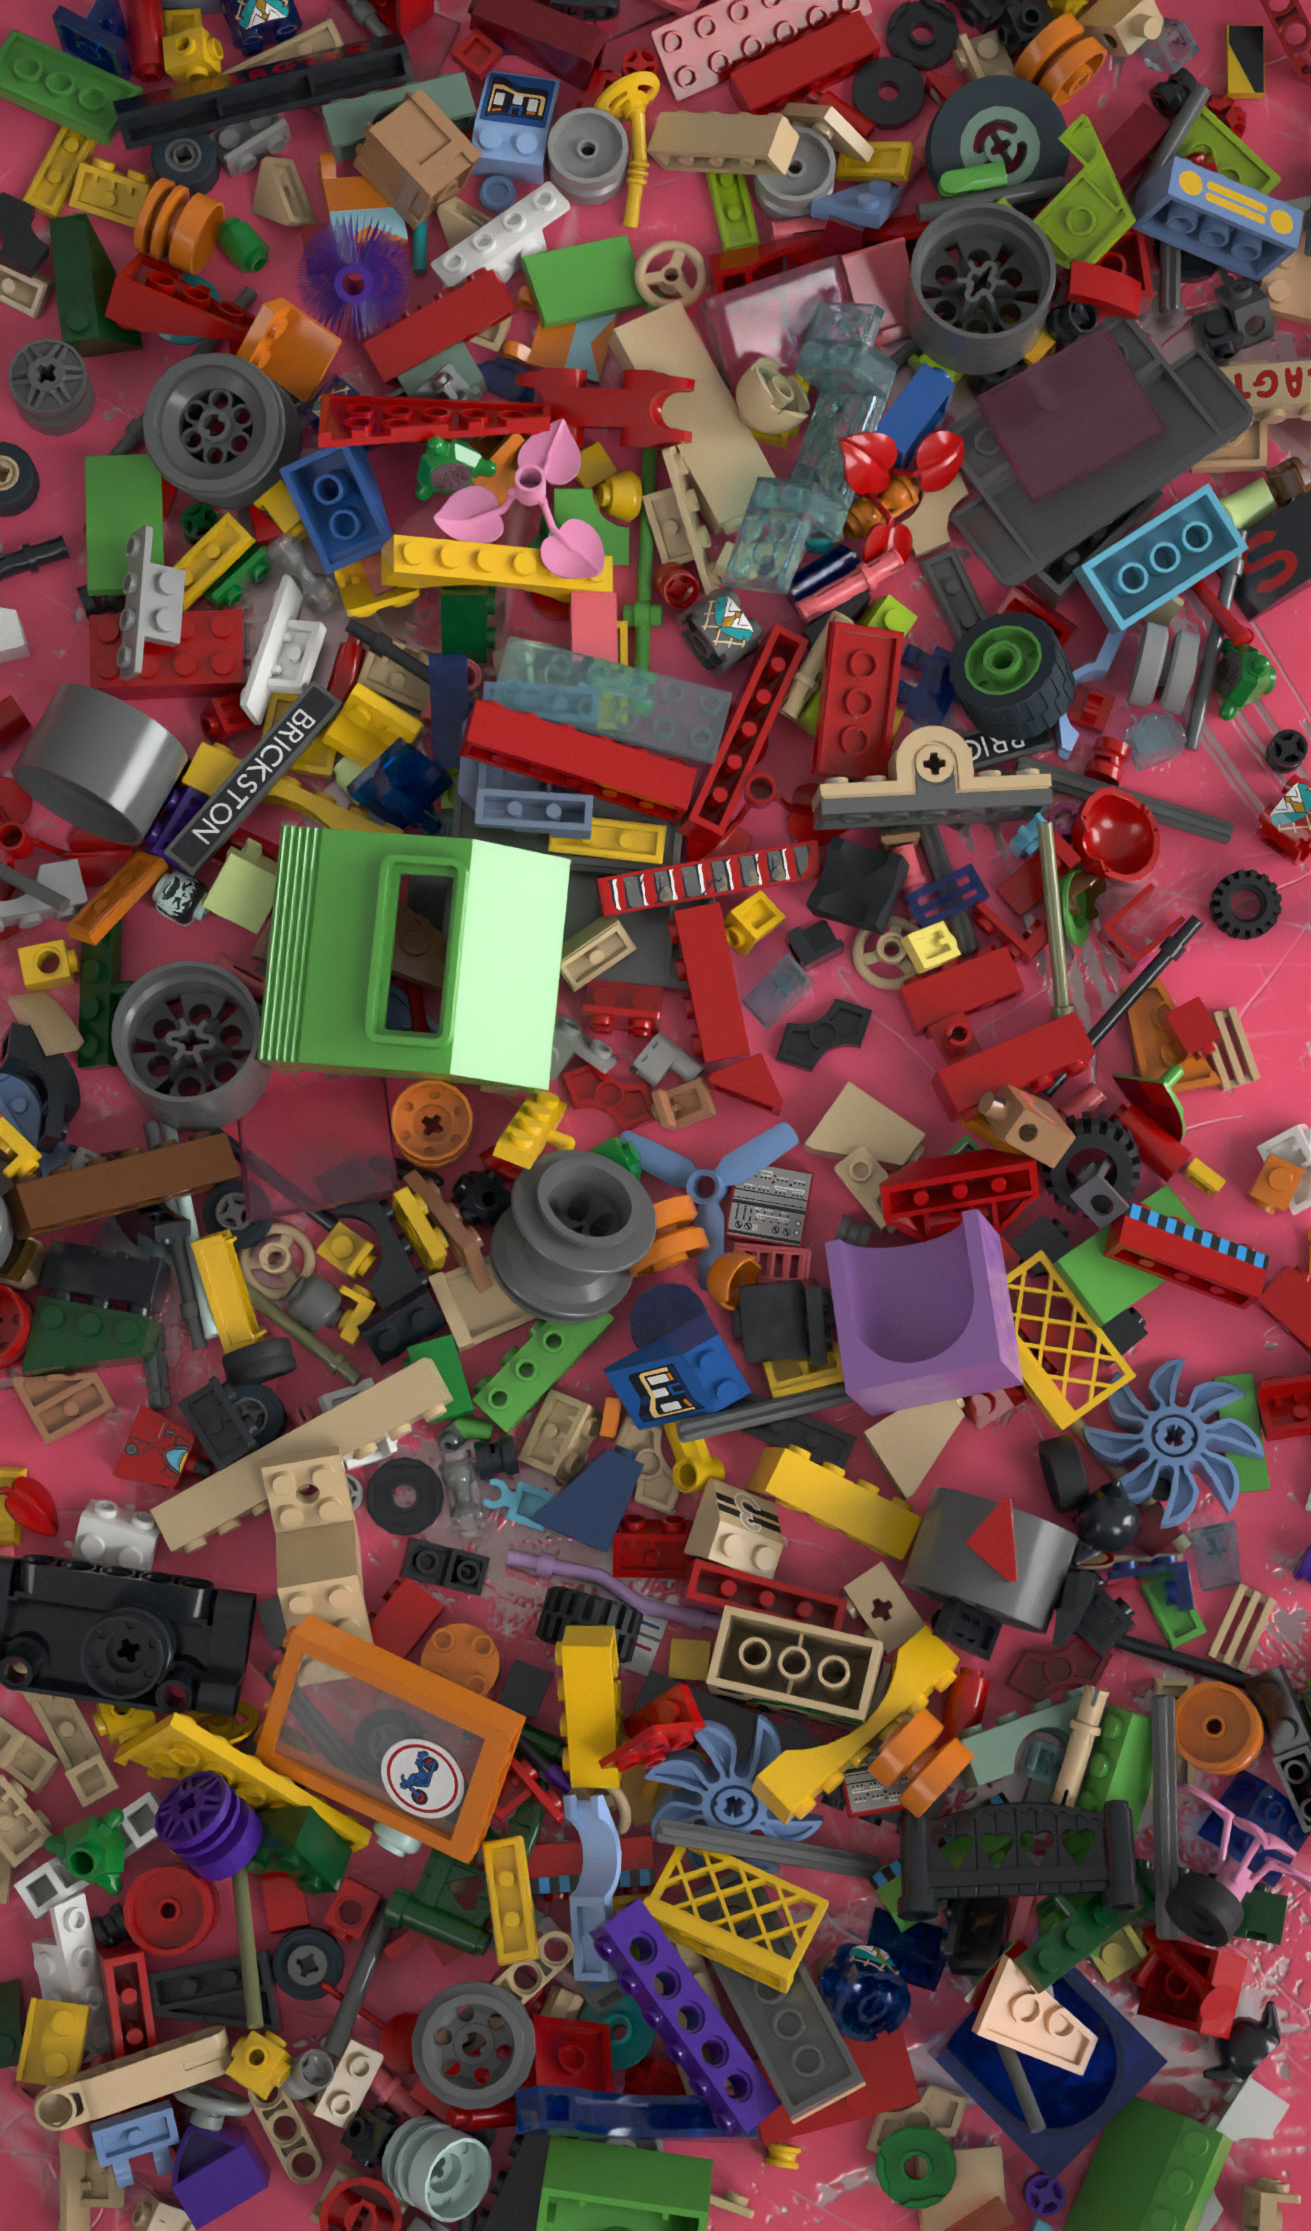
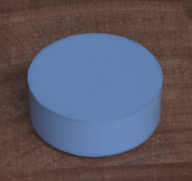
M502 175L488 177L482 182L479 189L480 203L488 213L500 215L516 203V188L513 182Z

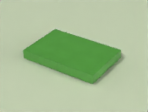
M627 235L522 257L521 265L543 329L648 306V303L641 297L635 285L634 271L636 261Z

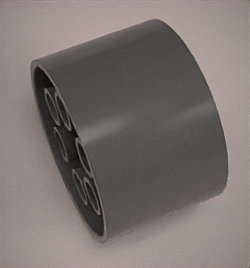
M975 202L960 205L934 219L923 231L915 246L905 296L906 323L913 340L921 351L938 365L954 372L969 375L999 372L1023 359L1035 346L1042 333L1056 281L1055 257L1047 237L1029 217L1011 207L997 203ZM957 249L960 257L958 265L947 254V251ZM1000 251L1011 256L1002 267H1000L1001 262L997 260ZM973 261H981L984 264L976 268ZM947 277L952 281L943 286L937 282V279ZM1006 280H1013L1019 286L1014 288ZM982 284L986 285V288L980 289L972 297L973 288H978ZM922 291L931 293L934 298L924 299ZM1038 295L1037 304L1018 301L1021 297ZM978 309H984V312H977ZM946 312L953 319L945 322L936 314ZM1004 315L1014 316L1018 322L1015 324H1007L1004 323L1000 317Z
M66 683L60 685L13 765L11 773L18 785L28 795L65 821L105 840L122 845L135 846L139 845L144 839L187 763L188 756L184 747L168 730L130 704L88 686Z
M177 961L159 966L134 982L117 1006L111 1032L116 1060L142 1108L154 1119L169 1127L184 1131L201 1132L218 1129L237 1121L259 1101L268 1085L272 1067L257 1060L261 1015L252 994L235 975L217 965L201 961ZM181 1002L185 1016L183 1017L180 1014L177 1016L178 1020H176L168 1007ZM228 1003L238 1008L222 1024L220 1023L219 1019ZM201 1014L211 1015V1018L203 1019L199 1025L193 1023L194 1019ZM165 1029H173V1030H176V1031H170V1032H168L164 1037H162L161 1039H158L159 1034H160L163 1030H165ZM231 1035H240L242 1037L241 1041L235 1046L229 1047L224 1045L226 1038ZM193 1040H198L199 1045H194L193 1051H187L186 1046H191ZM138 1042L155 1047L157 1052L134 1053V1049ZM249 1054L246 1062L237 1060ZM206 1060H211L206 1066H204L203 1063ZM187 1065H191V1066H197V1065H198L199 1069H189V1068H186V1066H187ZM158 1066H170L169 1072L165 1076H152L153 1071ZM233 1071L237 1073L227 1083L218 1081L220 1075L224 1072ZM214 1084L216 1089L208 1092L207 1087ZM196 1086L201 1088L200 1093L196 1096L182 1097L184 1091L189 1087ZM172 1088L168 1095L160 1093L162 1090Z
M935 1487L901 1583L918 1593L944 1603L946 1597L958 1600L1002 1624L1033 1633L1046 1634L1078 1537L1051 1522L1012 1508L1018 1581L1008 1583L965 1545L968 1538L999 1503L965 1492Z

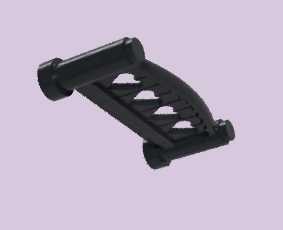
M1107 1801L1104 1803V1810L1102 1812L1041 1802L998 1803L965 1809L934 1820H929L926 1817V1811L918 1819L908 1809L902 1811V1818L899 1819L902 1897L897 1899V1917L899 1919L907 1921L934 1919L938 1917V1900L1101 1893L1102 1909L1105 1911L1127 1913L1143 1908V1892L1141 1888L1137 1887L1133 1816L1128 1801ZM1088 1830L1094 1834L1095 1840L1082 1863L1078 1866L1061 1843L1060 1837L1067 1831H1072L1078 1835L1080 1832ZM1043 1832H1048L1053 1835L1054 1842L1040 1866L1037 1867L1019 1841L1025 1833H1032L1037 1837ZM1002 1834H1008L1013 1838V1845L999 1868L996 1869L979 1846V1840L984 1835H992L997 1838ZM949 1836L957 1840L960 1836H968L973 1841L971 1849L957 1871L938 1847L939 1841L943 1837Z

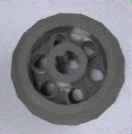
M485 1981L459 1982L437 1993L419 2014L412 2035L413 2064L423 2085L442 2102L465 2110L490 2108L510 2098L528 2078L536 2053L534 2025L524 2004L507 1989ZM462 2006H470L474 2011V2017L469 2022L462 2021L458 2016V2011ZM495 2013L502 2015L504 2018L503 2027L497 2030L492 2029L488 2024V2018ZM446 2028L451 2032L452 2040L449 2044L442 2045L437 2041L436 2034L440 2029ZM471 2032L480 2033L486 2040V2044L481 2046L480 2054L478 2055L468 2053L463 2046V2043L468 2041L469 2033ZM502 2044H507L512 2049V2056L508 2060H501L497 2057L496 2050ZM454 2059L460 2064L459 2073L453 2076L447 2074L444 2069L446 2061ZM480 2067H485L490 2072V2079L486 2083H479L474 2077L475 2071Z

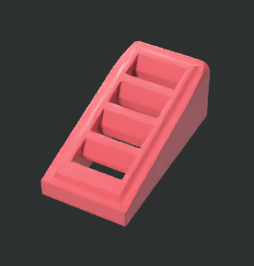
M734 1242L733 1252L751 1253L756 1257L755 1261L759 1263L760 1255L768 1256L765 1276L758 1275V1284L809 1279L811 1249ZM776 1257L783 1258L781 1277L773 1276ZM791 1259L799 1260L797 1278H789Z

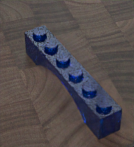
M537 2085L516 2091V2134L710 2143H738L758 2138V2125L747 2134L730 2138L728 2134L722 2132L715 2124L712 2117L713 2112L705 2100L700 2099L696 2095L617 2094L597 2092L578 2087Z

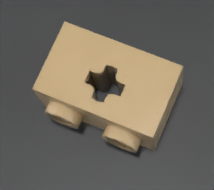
M883 1561L841 1589L845 1595L841 1599L848 1601L847 1613L852 1619L859 1616L867 1630L862 1632L864 1637L883 1642L884 1655L889 1654L907 1642L925 1626ZM874 1600L880 1605L885 1602L889 1605L890 1609L886 1612L889 1620L886 1622L881 1617L874 1619L871 1616V1612L875 1609L872 1603Z

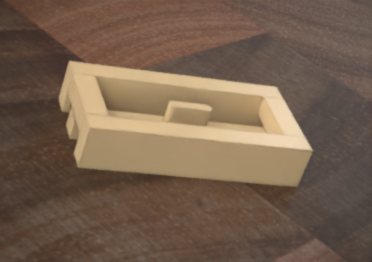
M1233 1006L1227 1010H1220L1211 1014L1212 1020L1216 1023L1222 1035L1221 1040L1235 1079L1229 1081L1217 1044H1215L1216 1051L1210 1054L1209 1057L1214 1071L1222 1082L1220 1084L1222 1092L1258 1081L1261 1077L1236 1007ZM1224 1019H1228L1248 1075H1243Z
M1241 1583L1238 1584L1206 1656L1233 1669L1245 1672L1276 1600L1266 1597L1256 1590H1251ZM1243 1596L1250 1598L1225 1655L1221 1654L1219 1649ZM1258 1603L1263 1604L1239 1660L1236 1661L1233 1657Z

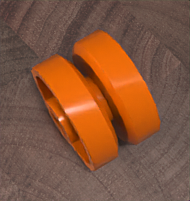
M1068 13L1052 21L1030 42L1017 60L1013 73L1018 78L1038 86L1051 97L1058 108H1061L1090 83L1104 64L1108 51L1093 36L1083 39L1085 28L1071 13Z
M691 1195L677 1196L653 1204L657 1221L655 1239L648 1253L637 1264L628 1268L631 1277L638 1278L673 1268L710 1248L704 1228L697 1226L685 1227L693 1222L698 1214Z
M1221 1681L1201 1682L1188 1688L1175 1701L1176 1751L1196 1770L1211 1776H1231L1245 1770L1258 1757L1264 1741L1263 1722L1256 1707L1238 1688ZM1217 1722H1221V1731L1218 1734H1211L1209 1732L1210 1727L1217 1728Z

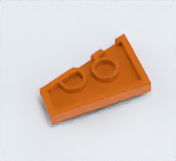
M1156 979L1125 1013L1139 1077L1158 1080L1175 1063L1184 1070V1075L1172 1087L1175 1094L1219 1086L1222 1082L1216 1072L1212 1071L1205 1058L1196 1062L1194 1057H1191L1183 1062L1175 1050L1160 1021L1165 1014L1177 1007L1161 980ZM1131 984L1121 986V995Z

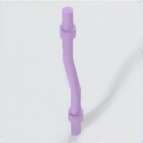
M509 1549L506 1561L508 1565L535 1570L536 1575L552 1578L554 1574L595 1583L626 1605L637 1608L644 1615L687 1624L686 1628L702 1631V1627L719 1631L722 1615L709 1613L693 1607L686 1608L645 1599L604 1569L556 1559L557 1555L541 1552L540 1555Z

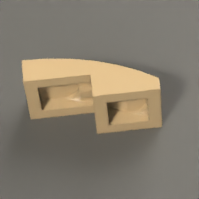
M38 991L10 996L7 1000L18 1023L33 1029L46 1056L78 1050L85 1042L67 1013L45 992Z
M0 1716V1768L6 1770L31 1791L39 1794L62 1762L41 1744Z

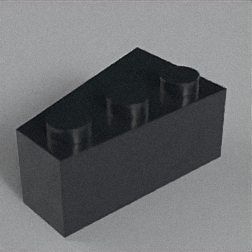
M51 1240L41 1287L46 1291H51L50 1297L73 1302V1298L76 1296L89 1299L88 1305L111 1309L112 1304L127 1307L126 1312L150 1316V1312L160 1314L162 1312L171 1267L160 1257L150 1256L148 1260L130 1256L131 1253L117 1251L113 1253L99 1250L93 1246Z
M270 1949L256 1951L264 2024L263 2027L258 2029L280 2033L284 2030L276 1980L274 1979L271 1951ZM240 1955L147 1974L153 2016L247 2028Z

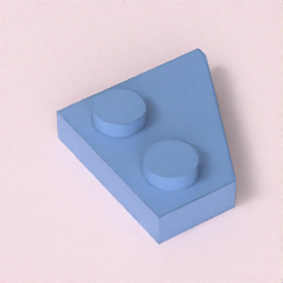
M885 180L865 182L813 201L811 203V217L828 220L829 215L863 227L879 229L902 202L903 187L891 186V183Z

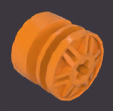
M162 177L149 191L137 218L133 239L135 250L147 255L151 253L152 258L162 260L169 254L171 266L191 275H198L209 262L218 243L216 233L224 223V203L202 193H196L190 199L188 187L183 185L176 186L174 181Z
M424 1080L409 1086L398 1096L392 1109L391 1128L398 1151L410 1163L423 1169H442L455 1164L466 1154L473 1139V1113L467 1098L455 1086L441 1080ZM436 1120L440 1121L441 1133L433 1132L430 1136L426 1135L425 1123L433 1124Z

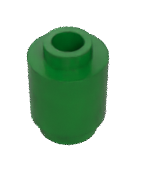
M233 217L219 227L216 233L219 247L242 273L258 272L267 264L270 248L246 221H240L239 218Z

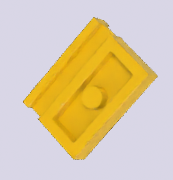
M31 1997L15 2081L51 2086L71 2079L74 2075L78 2074L81 2069L92 2007Z

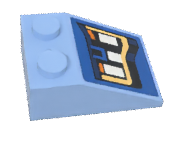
M491 70L486 75L471 142L482 153L479 162L476 163L471 175L484 177L502 175L512 181L544 184L548 161L547 141L551 128L554 125L560 80Z

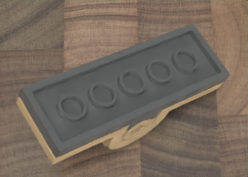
M925 726L910 733L903 740L898 750L894 751L888 761V778L882 775H875L863 778L864 782L848 783V778L834 777L826 779L825 784H820L812 799V813H814L813 830L1029 821L1038 812L1043 816L1053 804L1052 789H1049L1052 786L1051 773L1040 774L1039 769L1029 768L1016 771V775L1001 776V771L988 770L979 772L978 777H974L972 747H968L964 739L951 729L942 726Z
M736 1871L717 1880L721 1890L742 1884L739 1873ZM711 1883L692 1893L693 1899L714 1893L713 1884ZM763 1886L751 1890L757 1907L772 1903ZM746 1892L724 1898L730 1916L752 1909ZM685 1897L679 1901L680 1903H683L688 1901L687 1897ZM719 1901L697 1907L700 1918L709 1923L724 1918ZM690 1909V1910H686V1912H688V1913H690V1914L693 1915L691 1909ZM776 1911L760 1915L767 1933L784 1928ZM755 1917L733 1924L737 1936L746 1940L761 1935ZM728 1926L722 1928L729 1931ZM789 1935L770 1941L774 1953L789 1960L791 1959L796 1948ZM764 1943L759 1945L766 1949ZM709 1959L793 2124L866 2085L802 1960L794 1973V1981L786 1995Z

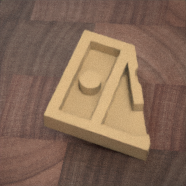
M787 103L780 114L788 119L791 126L811 128L824 136L835 151L867 163L875 152V149L830 105Z

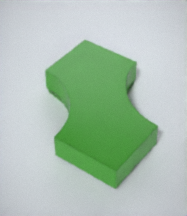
M554 488V519L561 525L569 519H579L588 523L598 533L603 544L605 556H613V565H629V527L612 523L602 516L594 503L592 488Z

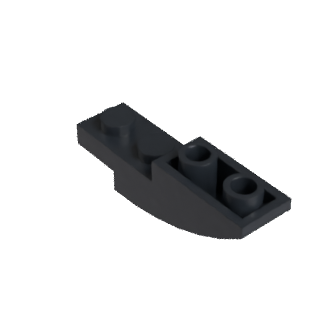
M1282 1664L1248 1677L1243 1682L1253 1705L1261 1717L1263 1728L1275 1753V1756L1271 1759L1304 1833L1311 1831V1717L1303 1698L1298 1700Z

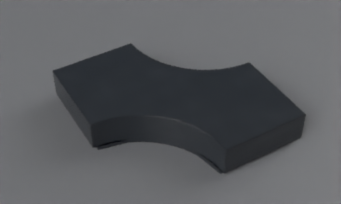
M1 192L0 241L2 249L0 251V264L32 278L49 256L50 246L41 241L31 227L35 216V206Z
M835 999L830 1010L820 1019L807 1024L787 1023L776 1061L812 1073L817 1062L828 1052L841 1047L860 1049L872 1010Z

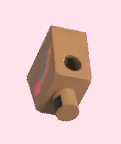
M1009 1084L1003 1086L997 1095L992 1092L985 1093L979 1102V1112L985 1115L1002 1140L1053 1169L1076 1138L1049 1102Z

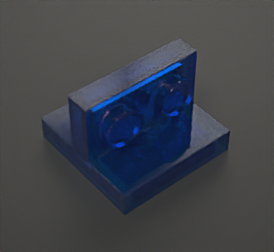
M97 0L86 18L59 5L52 19L63 51L128 81L132 76V69L124 44L127 37V28L119 0Z
M399 737L350 782L346 789L351 798L384 822L393 824L402 830L408 825L414 829L421 827L427 833L433 835L443 826L433 802L452 786L454 782L447 771L402 737Z

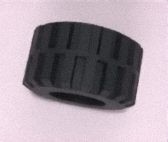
M1090 1111L1082 1112L1081 1119L1076 1120L1074 1114L1067 1117L1066 1125L1076 1138L1054 1169L1042 1163L1043 1180H1045L1048 1194L1054 1195V1202L1059 1207L1064 1204L1067 1205L1068 1213L1076 1215L1077 1210L1083 1211L1069 1196L1078 1179L1069 1170L1068 1163L1077 1152L1095 1148L1105 1151L1114 1160L1112 1170L1104 1179L1123 1199L1130 1201L1134 1196V1186L1138 1187L1141 1171L1137 1142L1133 1140L1132 1132L1129 1128L1124 1130L1122 1122L1117 1118H1114L1111 1122L1107 1119V1114L1101 1112L1098 1113V1118L1091 1117ZM1096 1195L1092 1198L1093 1208L1100 1213H1109L1108 1208L1113 1207L1111 1199L1105 1195ZM1083 1211V1218H1089Z
M556 1586L547 1590L535 1635L541 1641L556 1646L557 1641L563 1640L566 1626H615L618 1662L627 1663L632 1661L644 1615L637 1608L617 1601Z

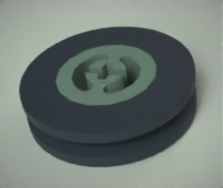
M993 75L967 83L951 95L939 108L927 133L925 159L927 171L935 190L939 194L937 184L945 172L964 168L969 169V167L1003 161L1006 164L1014 158L1017 146L1021 149V160L1013 173L1007 174L1008 184L1006 186L1057 176L1064 177L1068 166L1070 150L1058 139L1067 129L1061 111L1051 97L1042 89L1018 77ZM995 124L1010 129L1011 134L1003 130L995 131L980 143L978 154L974 152V138L981 127ZM1001 144L1004 147V151L993 156L990 149L994 145L999 146ZM1049 198L1013 204L1012 206L1024 215H1028L1043 205Z

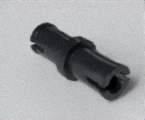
M59 535L56 538L32 546L26 543L21 545V550L0 556V582L3 579L27 571H31L32 574L39 572V567L70 558L63 536Z

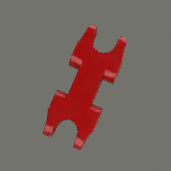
M544 368L530 373L515 375V386L536 389L541 393L544 403H550V423L559 419L565 420L578 447L584 446V428L620 429L619 447L663 449L669 446L692 443V432L670 428L665 424L662 417V408L666 399L672 394L694 391L695 380L670 376L654 370L627 369L623 370L621 389L586 388L587 370ZM519 433L523 439H529L532 436Z

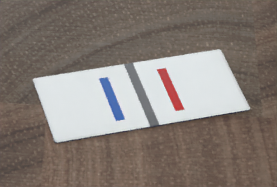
M644 1594L642 1595L645 1599L662 1602ZM644 1615L632 1661L619 1663V1666L648 1676L668 1620Z

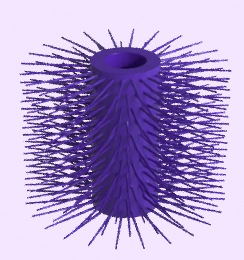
M350 216L348 232L346 223L341 226L339 223L334 231L330 232L328 238L324 232L319 233L316 237L313 236L316 238L314 241L321 246L319 247L321 250L306 245L315 250L316 252H312L316 255L310 253L311 255L308 256L312 258L306 257L310 260L301 258L308 261L303 263L309 265H304L307 267L300 268L310 270L298 269L308 273L298 272L307 275L297 276L311 278L297 279H310L306 281L314 282L297 285L312 284L298 286L299 288H305L301 289L304 292L299 293L303 294L313 291L305 294L306 297L303 298L306 301L310 300L309 302L311 303L308 305H313L317 301L320 302L316 311L320 308L322 309L320 312L326 318L325 327L334 314L330 331H332L343 308L338 325L339 331L349 302L346 319L347 325L350 304L352 303V339L354 309L358 337L361 329V320L364 334L367 332V329H365L367 326L370 330L373 324H375L379 317V312L383 318L387 319L386 316L388 314L392 319L396 320L392 317L395 316L392 314L394 311L388 307L390 306L388 303L401 307L395 303L397 302L395 299H397L396 297L401 298L397 296L401 295L399 293L409 295L401 292L406 290L400 288H405L402 286L410 287V285L399 283L411 284L403 282V280L411 281L410 279H401L411 277L393 274L403 273L395 271L409 269L398 268L412 266L404 265L409 264L406 260L396 262L405 259L403 257L406 256L403 252L402 254L397 252L400 249H395L391 253L388 252L391 247L389 243L393 240L389 242L386 237L387 235H383L385 225L376 237L379 220L367 243L371 230V219L362 250L360 251L363 235L362 229L359 250H357L358 217L355 228L354 247L352 216ZM396 241L392 244L393 246L391 248L397 245L395 244L397 243ZM358 273L362 276V279L352 280L347 274Z

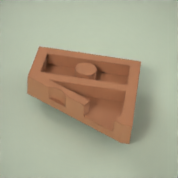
M97 1372L72 1375L52 1374L37 1377L17 1376L10 1379L47 1446L52 1445L117 1408Z

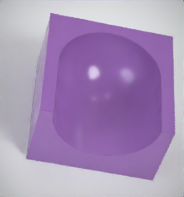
M978 1209L962 1212V1223L951 1232L917 1244L889 1248H868L850 1245L840 1239L825 1242L845 1392L871 1416L1024 1385L1001 1238Z

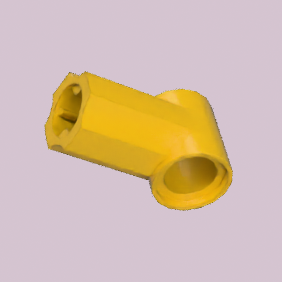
M680 1421L663 1424L676 1460L672 1477L679 1491L683 1493L703 1492L708 1478L721 1482L724 1481V1465L718 1457L709 1454L704 1438L682 1443L676 1431V1424Z

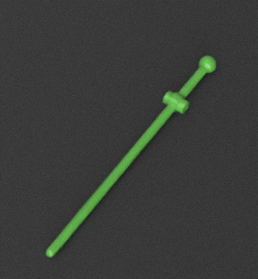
M652 291L655 295L662 298L659 291ZM648 304V313L657 310V308ZM642 449V496L656 492L657 449ZM643 499L640 508L637 600L635 604H624L623 620L628 621V627H635L633 693L627 698V714L634 719H647L654 712L655 702L652 696L648 694L650 631L652 627H663L664 618L663 604H652L654 535Z

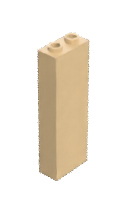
M676 300L614 328L609 345L623 370H654L670 376L695 380L694 391L690 393H675L666 399L662 408V417L668 427L692 432V443L674 446H676L677 452H682L686 458L689 473L685 475L688 488L689 490H695L700 505L699 511L711 534L715 536L725 532L726 535H730L742 529L746 525L745 521L757 516L759 520H762L774 514L778 510L777 506L784 495V491L752 432L741 421L739 409L680 300Z

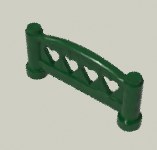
M524 1723L520 1735L529 1739L553 1763L563 1768V1749L568 1747V1744L565 1743L566 1740ZM464 1729L465 1738L471 1740L476 1736ZM515 1750L513 1756L519 1762L524 1757ZM540 1777L534 1780L544 1793L549 1789L550 1785L548 1786ZM465 1780L464 1794L459 1806L445 1818L453 1823H457L469 1788ZM531 1796L516 1809L515 1815L508 1819L510 1826L505 1834H496L489 1825L484 1841L521 1835L524 1838L528 1863L536 1844L545 1812ZM433 1848L415 1891L413 1892L398 1886L392 1894L384 1914L383 1924L397 1930L405 1927L470 1955L476 1956L478 1954L484 1956L493 1936V1933L486 1931V1925L491 1919L486 1873L479 1871L472 1860L469 1864H466ZM476 1877L481 1878L484 1881V1889L476 1895L478 1899L476 1907L472 1910L463 1909L447 1883Z

